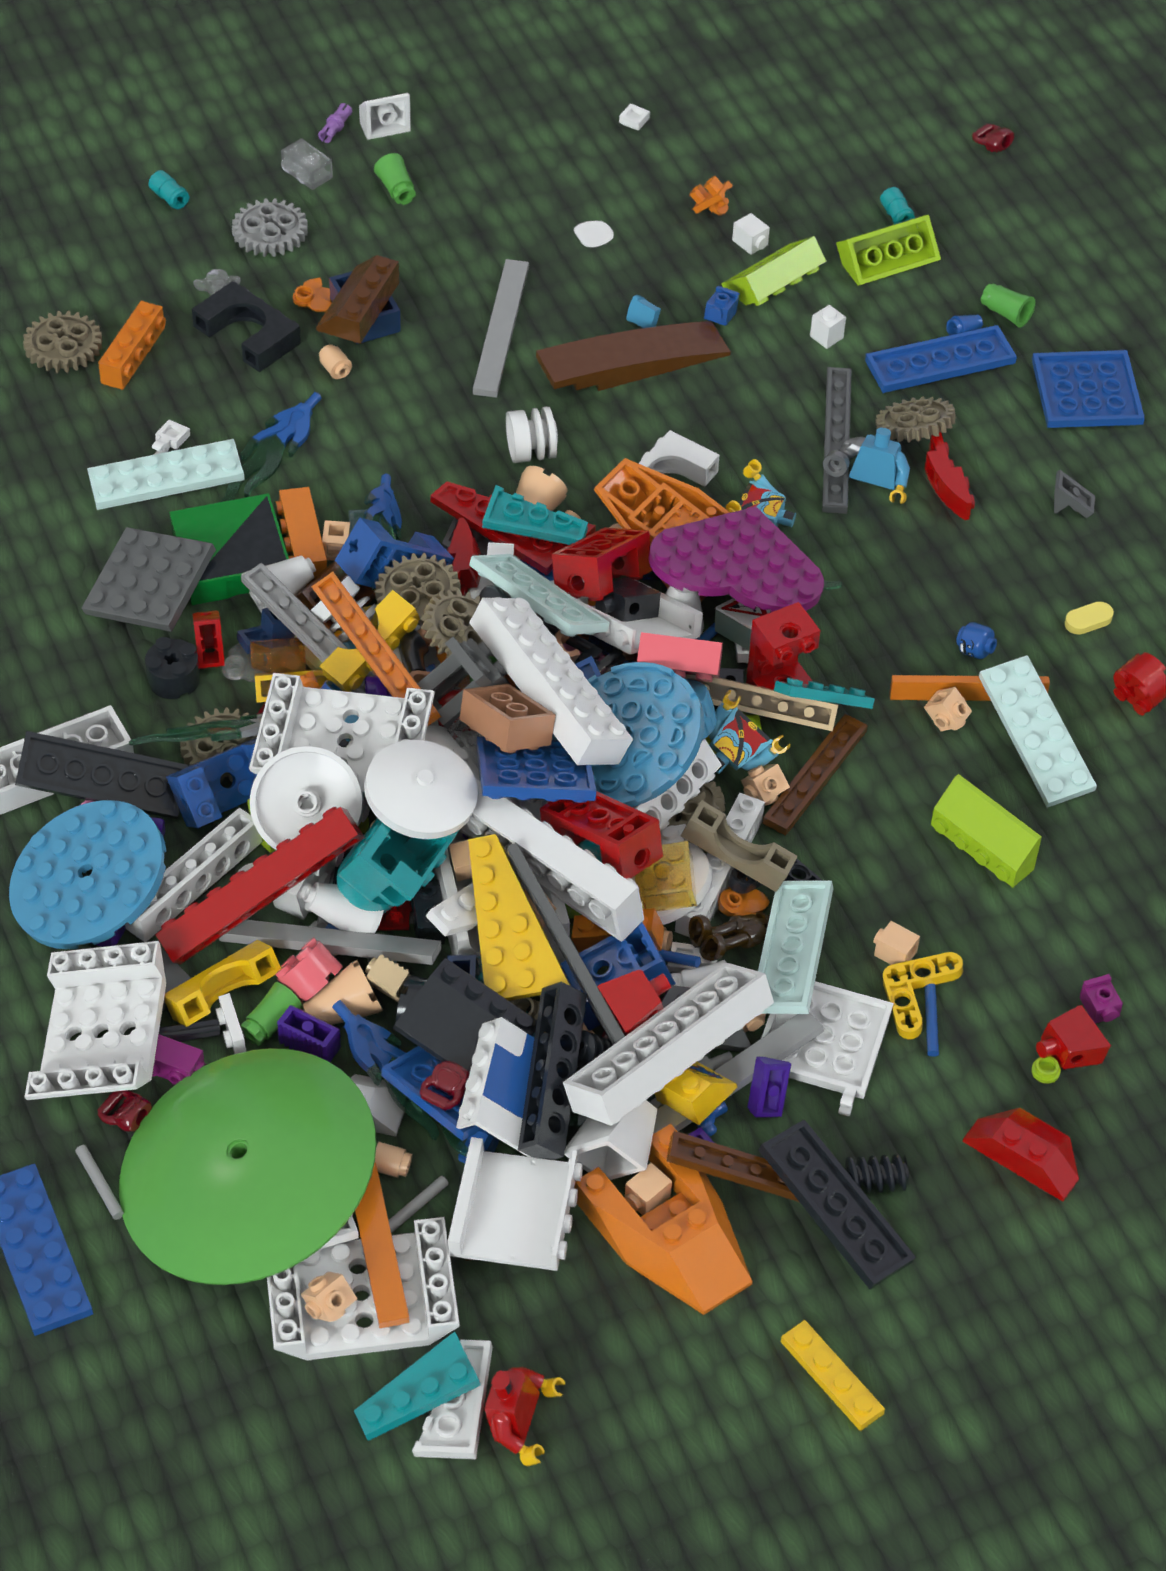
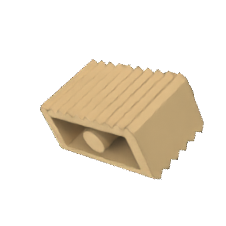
M379 955L377 959L375 957L372 958L365 970L368 973L366 978L369 984L399 1003L400 995L405 994L409 988L404 986L407 977L410 976L408 969L404 970L403 966L400 967L398 963L395 964L394 961H390L384 955Z

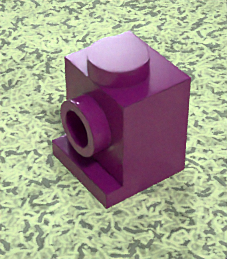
M1110 974L1083 981L1079 998L1094 1023L1110 1022L1120 1016L1123 1003L1111 983L1112 978Z

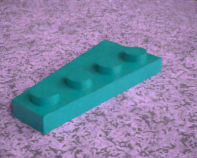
M495 485L482 521V528L571 545L585 538L588 522L562 511H550L547 509V505L539 502L533 504L524 500V496L517 493L513 495L504 492V488Z
M787 678V682L776 681L774 687L775 692L790 697L873 709L875 698L865 696V690L850 687V690H847L845 687L829 684L828 687L813 681L803 684L802 680Z
M454 1331L356 1408L354 1412L369 1441L481 1386Z

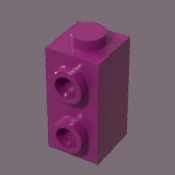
M158 1034L152 1072L153 1077H162L175 1085L185 1077L191 1076L196 1070L207 1065L204 1063L203 1050Z

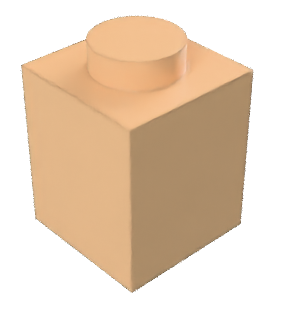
M468 840L450 844L449 849L457 882L471 879L472 869Z
M890 921L885 929H879L873 943L876 944L874 956L891 965L911 961L917 953L920 936Z
M650 1163L647 1165L646 1170L640 1171L626 1183L625 1199L635 1211H639L644 1215L671 1197L672 1181L655 1165Z

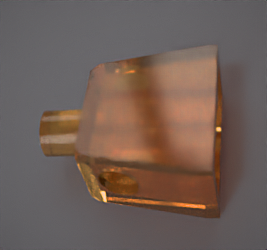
M298 638L250 642L251 668L269 674L306 670L305 645ZM264 654L267 655V661H264Z

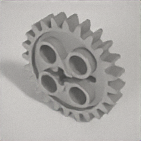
M265 198L264 203L255 200L254 206L247 203V209L240 208V213H235V219L232 220V233L235 242H239V247H245L246 252L254 250V255L263 252V257H266L268 253L275 257L276 252L285 255L286 249L293 252V246L300 247V242H304L305 236L308 234L307 219H305V213H301V208L294 209V203L286 205V200L277 203L276 198L272 202Z

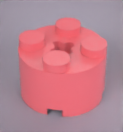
M314 937L301 948L302 951L296 957L294 955L290 956L281 965L282 968L275 974L278 977L277 980L289 988L301 1003L308 1001L328 983L329 975L331 973L336 975L342 968L339 961Z

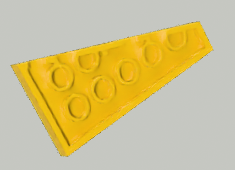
M493 834L468 839L484 985L508 1001L541 995L542 988L558 982L571 986L498 836Z

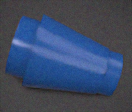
M980 315L953 316L948 320L946 328L950 336L980 329L983 326V321Z

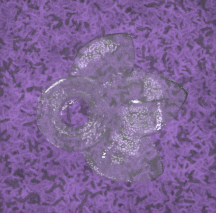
M213 269L207 273L206 278L196 279L193 281V284L197 290L207 291L211 296L232 281L240 284L241 279L239 276H228L225 270Z
M239 643L229 650V657L226 658L224 666H222V673L228 679H244L248 682H255V674L270 673L265 669L269 663L270 653L258 652L247 654Z

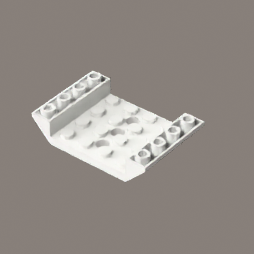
M273 673L249 769L251 772L258 774L271 758L290 748L301 746L319 747L336 754L351 767L360 783L362 795L366 797L364 790L365 777L371 761L382 749L400 741L425 739L435 692L433 690L407 688L405 698L309 688L303 687L301 678L298 675ZM350 715H357L359 717L355 723L349 724L345 722V719ZM349 738L353 740L349 747L339 746L343 739Z
M159 941L51 953L47 977L55 988L41 1070L29 1072L25 1099L33 1100L133 1090L151 1081L166 989V978ZM136 1027L129 1035H124L127 1029ZM103 1030H109L107 1033L103 1035V1037L97 1038L100 1032H102ZM81 1033L76 1040L70 1041L74 1034Z
M444 1217L414 1220L415 1233L392 1235L410 1323L379 1329L361 1239L350 1240L319 1249L295 1266L267 1277L274 1350L304 1360H314L427 1346L458 1328V1310ZM357 1264L366 1267V1270L361 1274H354L350 1271L351 1267ZM327 1272L343 1274L354 1294L358 1291H365L370 1295L364 1301L356 1300L345 1309L346 1312L341 1318L331 1322L311 1317L305 1309L306 1302L301 1295L309 1288L308 1284L314 1278ZM361 1318H369L373 1321L372 1325L367 1328H361L356 1323Z

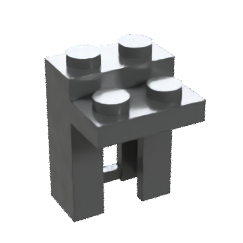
M454 637L449 639L445 644L452 654L417 683L421 689L433 690L435 692L432 704L441 715L439 721L452 733L464 724V722L459 720L463 690L443 707L438 701L468 675L473 679L464 689L510 684L505 678L507 672L498 661L493 663L489 658L492 655L489 648L483 642L477 644L472 638L468 641L464 640L462 643Z

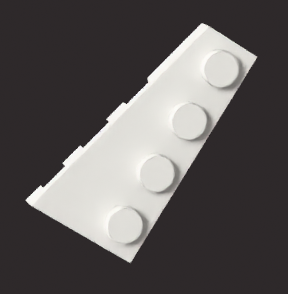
M473 883L436 905L427 913L426 917L444 936L471 930L474 926L478 925Z

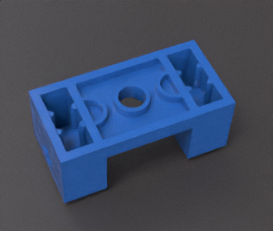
M359 518L335 561L355 584L376 588L375 582L379 581V573L385 574V566L393 568V560L401 563L403 555L408 560L411 559L412 553H415L417 558H421L422 554L426 553L427 559L436 555L437 562L444 558L446 566L452 564L454 558L434 536L415 532L409 543L395 540L379 522Z
M257 737L166 776L187 827L199 828L222 818V812L248 801L257 774L249 769ZM226 772L231 774L233 778V783L228 788H224L220 783L221 776Z
M643 922L622 942L611 935L578 953L596 986L640 969L648 981L663 973L670 985L676 984ZM566 960L560 963L571 987L583 992ZM609 966L605 974L597 975L599 968ZM586 998L583 1022L590 1031L601 1024Z

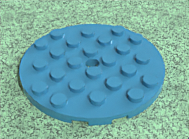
M632 662L613 666L610 672L599 677L594 675L587 680L597 690L598 695L605 704L611 708L612 713L619 722L625 726L626 731H631L632 735L630 736L633 738V741L619 764L591 766L596 791L628 806L635 807L667 791L689 769L702 742L704 713L700 700L691 685L672 669L648 662ZM553 734L552 740H558Z
M113 800L89 802L60 814L32 836L16 861L9 886L10 906L16 921L31 938L43 945L57 949H78L79 945L90 942L96 945L115 936L114 931L121 928L127 922L131 925L145 911L161 885L166 869L164 852H167L163 835L149 815L140 808L126 802ZM88 870H92L89 876L83 877L81 874L82 872L86 873Z

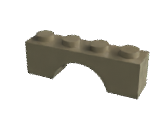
M703 800L700 801L680 835L777 892L798 857L774 842L758 845L740 838L728 826L726 814Z

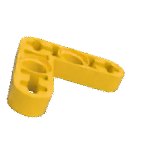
M946 952L893 964L884 969L883 986L888 1002L894 1003L892 1015L897 1032L901 1037L915 1039L923 1030L922 1017L913 990L923 988L928 984L936 985L954 981L961 977L963 973V960L957 953ZM951 963L954 969L949 970L946 964ZM935 966H938L939 973H935ZM920 968H926L931 972L926 977H919L915 974ZM907 972H910V975H911V979H909V980H908ZM892 976H897L900 981L894 982ZM899 997H906L910 1000V1003L906 1006H898L895 1004V1000ZM909 1015L911 1024L914 1025L913 1028H908L905 1016Z

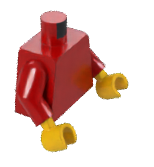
M514 1367L508 1369V1371H498L492 1379V1387L485 1405V1412L493 1439L513 1453L517 1454L519 1452L523 1465L532 1466L539 1464L541 1461L535 1456L545 1453L543 1447L539 1444L529 1447L524 1445L540 1395L539 1389L541 1388L545 1397L562 1396L561 1393L555 1390V1385H565V1381L559 1377L544 1379L542 1374L524 1367Z

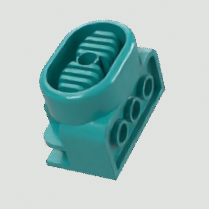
M377 818L370 829L364 834L365 838L353 846L339 866L337 886L344 897L357 908L366 911L384 910V914L393 906H401L406 900H412L421 888V885L425 887L435 875L432 870L434 867L437 869L447 857L444 852L459 830L441 838L419 839L400 834Z

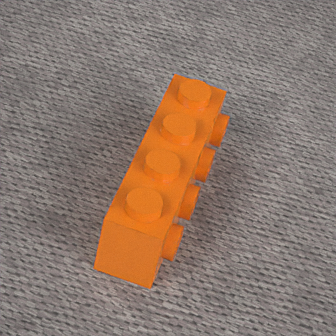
M140 301L98 362L101 384L121 390L125 388L165 329L166 318L164 317L162 306Z
M310 488L279 490V501H275L277 516L282 517V519H279L281 534H286L283 541L287 553L290 552L288 558L301 555L305 559L309 557L316 568V571L313 572L315 578L327 568V560Z

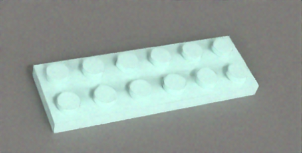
M234 439L87 468L97 510L245 480Z
M513 555L471 556L469 566L478 571V575L488 578L494 583V586L508 592L511 598L525 599L535 613L542 616L546 623L559 628L562 634L574 637L576 634L595 635V633L607 632L610 622Z
M1028 655L980 671L979 678L1046 807L1048 808L1095 791L1097 785Z
M783 881L777 892H775L758 972L766 974L774 1003L765 1009L762 1014H809L833 893L832 881Z

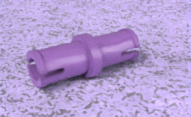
M341 103L335 113L327 118L326 125L318 133L321 141H324L326 136H328L325 143L331 142L334 135L343 129L344 122L352 114V109L349 105L343 110L346 104Z

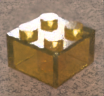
M688 841L662 844L663 858L635 875V882L639 887L640 899L643 905L642 909L655 908L657 912L697 906L693 856Z

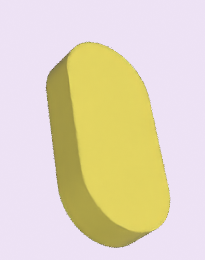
M1094 602L1071 610L1066 615L1065 627L1069 632L1077 635L1102 628L1111 623L1114 613L1113 609L1107 603Z

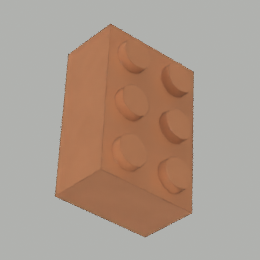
M502 684L464 689L459 720L468 725L471 730L477 731L484 736L487 741L493 742L500 747L501 751L515 753L520 749L537 750L539 747L551 745L556 715L512 685Z

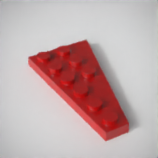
M448 481L430 495L431 503L458 520L459 518H464L469 527L494 543L514 544V555L545 575H548L553 570L552 554L569 546L568 544L482 528V521L492 495L486 497L476 494L474 489ZM588 523L585 537L595 533L596 525Z

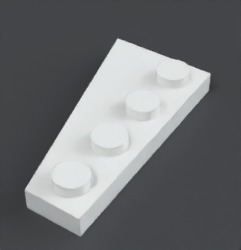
M460 1340L481 1386L432 1410L422 1427L423 1433L419 1441H416L412 1450L414 1457L476 1459L493 1348L491 1341Z

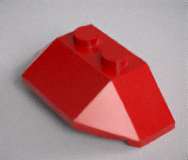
M1020 1107L979 1118L963 1138L962 1142L1064 1202L1079 1180L1070 1137Z

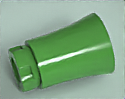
M391 153L381 157L376 162L374 172L383 182L395 202L403 205L410 203L413 197L416 196V192L406 170L403 157L400 154Z
M988 284L983 290L981 297L983 305L988 306V309L1010 320L1017 327H1023L1029 321L1036 304L1034 297L1017 293L996 284Z
M275 982L266 996L246 1017V1021L240 1025L242 1033L252 1044L260 1046L265 1039L268 1040L278 1030L277 1021L290 1005L300 1010H303V1005L289 988L279 982Z

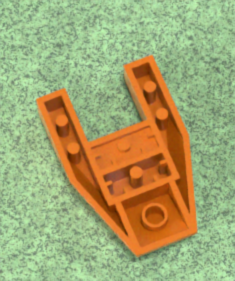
M626 458L594 488V491L622 529L647 530L650 532V546L653 539L664 529L730 513L700 489ZM661 580L668 589L670 585ZM700 595V602H702L706 596Z
M669 1124L653 1134L648 1160L672 1181L671 1188L677 1194L676 1196L640 1217L600 1167H597L582 1176L581 1181H575L574 1189L578 1190L576 1203L626 1265L705 1315L751 1286L752 1279L723 1203L707 1175L703 1172L666 1161L670 1137L674 1131H677L672 1124Z

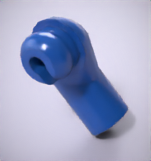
M723 1101L700 1125L697 1124V1128L701 1127L709 1137L717 1131L714 1125L715 1118L728 1111L725 1102Z

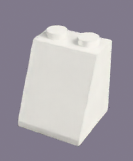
M645 1100L641 1106L634 1108L622 1117L621 1121L612 1126L587 1118L566 1146L564 1155L571 1159L572 1152L577 1151L578 1163L583 1164L582 1168L589 1173L600 1167L609 1180L644 1171L647 1169L658 1109Z

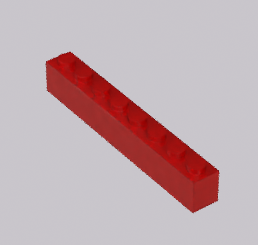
M342 807L328 809L322 814L323 819L315 824L309 823L299 830L300 835L292 840L286 839L279 843L274 853L269 856L266 854L253 862L254 866L246 872L242 870L234 874L230 878L231 882L223 888L219 886L211 890L207 894L208 898L200 904L196 902L188 906L184 910L185 914L177 920L172 918L162 924V930L155 935L171 961L177 964L184 963L364 839L363 833L348 810Z

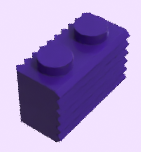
M292 1005L287 1008L277 1021L279 1044H284V1047L289 1046V1049L312 1054L328 1062H331L341 1047L340 1029Z

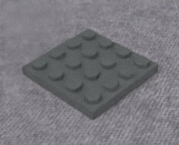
M126 527L81 609L86 615L172 632L216 549L213 543Z

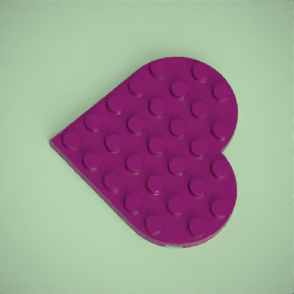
M750 507L664 529L653 539L650 547L649 564L654 573L668 585L683 591L684 587L690 591H699L698 595L701 596L729 594L739 603L754 610L757 606L760 609L771 610V613L799 602L807 611L819 602L824 588V578L820 569L757 507Z

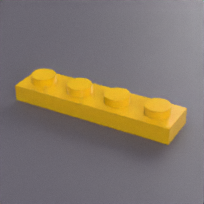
M806 1320L781 1336V1343L860 1431L884 1415L885 1408Z

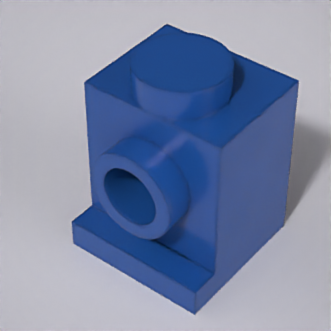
M717 286L716 292L706 303L704 319L726 326L737 312L739 292Z

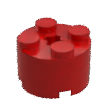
M1149 653L1136 654L1114 673L1113 680L1116 688L1113 692L1120 701L1127 700L1131 703L1137 714L1145 715L1166 698V675L1163 672L1166 667Z

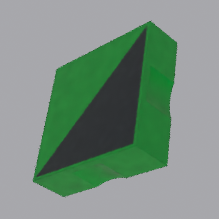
M269 493L169 512L173 536L213 543L216 549L190 597L192 605L228 599L236 595L249 593L250 590L241 581L242 573L253 569L260 563L266 566L289 559Z

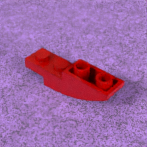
M941 432L939 436L931 435L924 468L928 480L946 506L963 520H969L971 509L975 507L974 496L969 494V479L967 476L964 477L962 467H954L953 460H949V446L947 442H944Z
M459 518L447 551L454 558L452 562L453 572L457 571L458 579L460 580V591L462 596H465L469 588H478L481 576L469 564L471 556H479L481 553L468 523L464 518Z

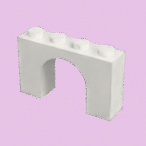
M670 430L663 438L660 437L657 440L654 448L650 452H646L638 464L662 474L675 473L682 475L705 487L718 473L720 455Z

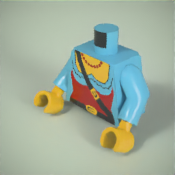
M756 459L751 460L748 466L744 468L743 474L747 478H754V481L750 480L740 502L732 500L726 505V509L732 513L750 507H757L776 526L781 524L792 527L796 513L784 510L786 497L779 493L763 474H759L762 469L761 463Z
M732 690L726 692L723 703L715 711L717 722L714 730L709 735V738L712 740L709 746L716 752L715 755L722 765L716 771L718 774L728 764L735 770L742 768L747 771L760 765L765 766L776 758L778 754H782L790 748V744L785 748L779 746L778 742L784 737L783 735L778 736L773 741L737 708L741 696L735 702L729 700L728 696Z

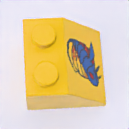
M696 1061L684 1070L682 1075L675 1077L662 1090L655 1092V1096L658 1102L663 1105L666 1104L682 1116L700 1125L737 1088V1084Z

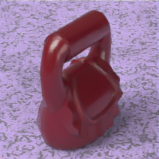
M986 124L972 133V139L978 144L985 145L986 149L990 150V152H999L1011 145L1014 140V133L1008 128Z
M442 1061L433 1069L432 1075L422 1082L419 1092L421 1099L443 1110L452 1109L463 1098L470 1072L455 1062ZM434 1086L437 1090L453 1096V1099H447L428 1088Z
M130 1090L113 1091L97 1111L98 1117L104 1123L117 1125L124 1131L134 1132L139 1128L143 1118L149 1114L152 1105L147 1099L141 1097L140 1094ZM123 1097H126L127 1099L124 1100V1103L118 1108L117 1111H114L115 1114L109 1116L108 1114L119 1103V1101Z

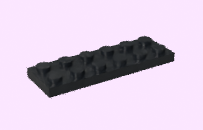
M26 731L15 785L83 800L126 802L140 808L145 813L177 819L179 807L166 776L187 768L188 765Z
M805 1119L760 1146L758 1151L870 1290L915 1260L916 1256Z

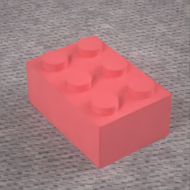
M641 632L637 662L663 665L685 679L686 674L695 675L697 681L712 682L713 678L719 679L723 645L720 642Z

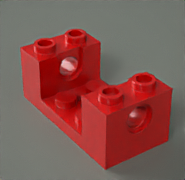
M605 527L553 553L554 584L575 599L588 597L589 601H600L604 599V596L613 592L612 578L626 575L634 580L642 579L643 575L652 571L649 564L650 532L647 530Z
M799 602L752 620L746 684L774 690L776 681L787 682V678L802 680L803 684H808V681H812L798 662V655L803 652L810 653L818 648L820 629Z
M596 791L595 801L578 803L573 800L560 799L555 802L550 801L539 808L541 822L549 823L554 831L561 836L566 835L570 837L575 845L585 839L600 845L602 863H608L613 866L617 873L625 879L634 877L663 858L659 819Z

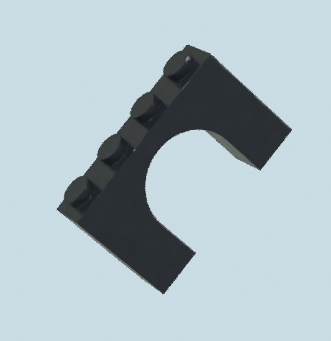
M235 281L230 282L192 308L193 327L209 338L234 322L251 321L261 325L263 328L241 343L243 361L259 373L301 344L300 326L295 321L290 320L278 309H274L265 303L262 298H258L249 292L247 288Z

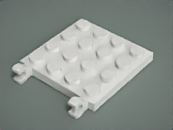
M815 981L809 1012L823 1025L824 1032L782 1060L791 1063L789 1078L843 1093L838 1113L850 1116L855 1097L861 1099L865 1097L894 1003ZM770 1014L762 1038L797 1014Z

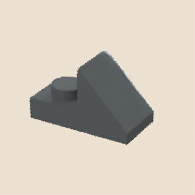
M1057 471L1054 513H1058L1069 505L1074 511L1079 512L1085 518L1094 514L1095 495L1063 471Z

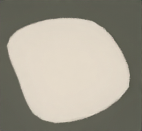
M588 221L574 228L575 234L586 247L601 246L613 239V231L602 221Z

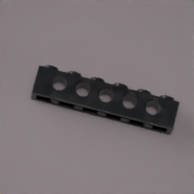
M563 982L544 987L541 991L518 1151L533 1158L548 1160L564 1157L571 1106L563 1082L576 1073L587 994Z

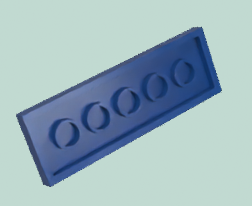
M995 325L866 354L865 362L881 391L885 393L1016 364L1017 356L1000 327Z
M35 1163L0 1175V1246L34 1336L93 1315L89 1299Z

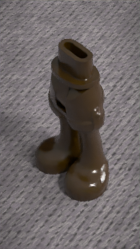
M701 914L693 916L689 921L688 927L691 943L695 948L701 947L700 954L703 959L708 961L719 960L728 950L739 946L751 948L763 942L770 914L733 915L729 922L711 927V923L706 916Z

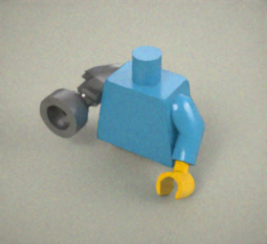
M878 428L876 436L867 435L866 438L862 436L851 438L841 444L843 445L841 449L829 452L824 459L823 467L826 473L839 477L848 469L849 460L857 455L849 478L892 489L894 491L889 496L892 503H894L897 493L901 494L900 504L906 502L907 496L903 490L907 487L910 466L904 453L901 452L900 443L890 440L891 431L889 429Z

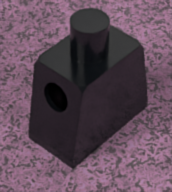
M624 577L613 581V592L604 596L603 600L596 601L595 608L622 622L656 618L659 614L661 592L634 579Z

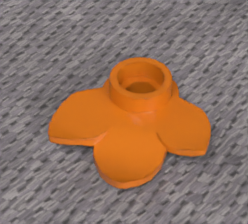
M321 278L307 280L303 286L296 288L293 293V302L300 307H309L316 312H326L332 303L330 288L322 287Z
M729 886L728 889L721 892L718 898V908L726 916L756 914L765 910L770 903L767 896L757 889L746 894H740L731 890Z

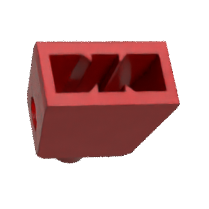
M219 611L193 613L199 668L225 666ZM208 648L216 649V651L212 653L204 652V650Z
M641 969L597 986L624 1036L662 1010L663 1006L659 995L671 989V985L663 973L648 981Z
M1080 1005L1047 1024L1041 1037L1042 1041L1036 1044V1051L1041 1058L1052 1056L1058 1061L1060 1068L1069 1069L1101 1064L1111 1045L1083 1006Z

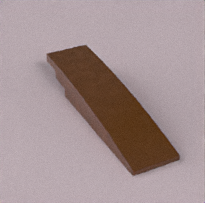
M712 321L635 329L573 341L537 350L536 359L554 389L573 384L576 390L595 385L597 390L601 391L726 357L731 354V351Z

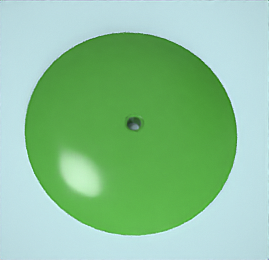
M289 1049L251 1050L230 1055L203 1066L193 1072L191 1076H187L175 1084L155 1103L149 1114L141 1121L126 1150L119 1180L120 1207L124 1212L122 1215L131 1238L141 1252L161 1269L177 1277L203 1284H241L273 1276L295 1266L322 1248L339 1232L358 1207L367 1189L376 1155V1130L369 1105L357 1085L341 1069L322 1058L301 1051Z

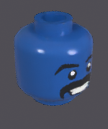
M971 622L961 627L957 634V645H959L960 651L965 655L984 659L996 649L997 640L995 639L994 631L990 627Z

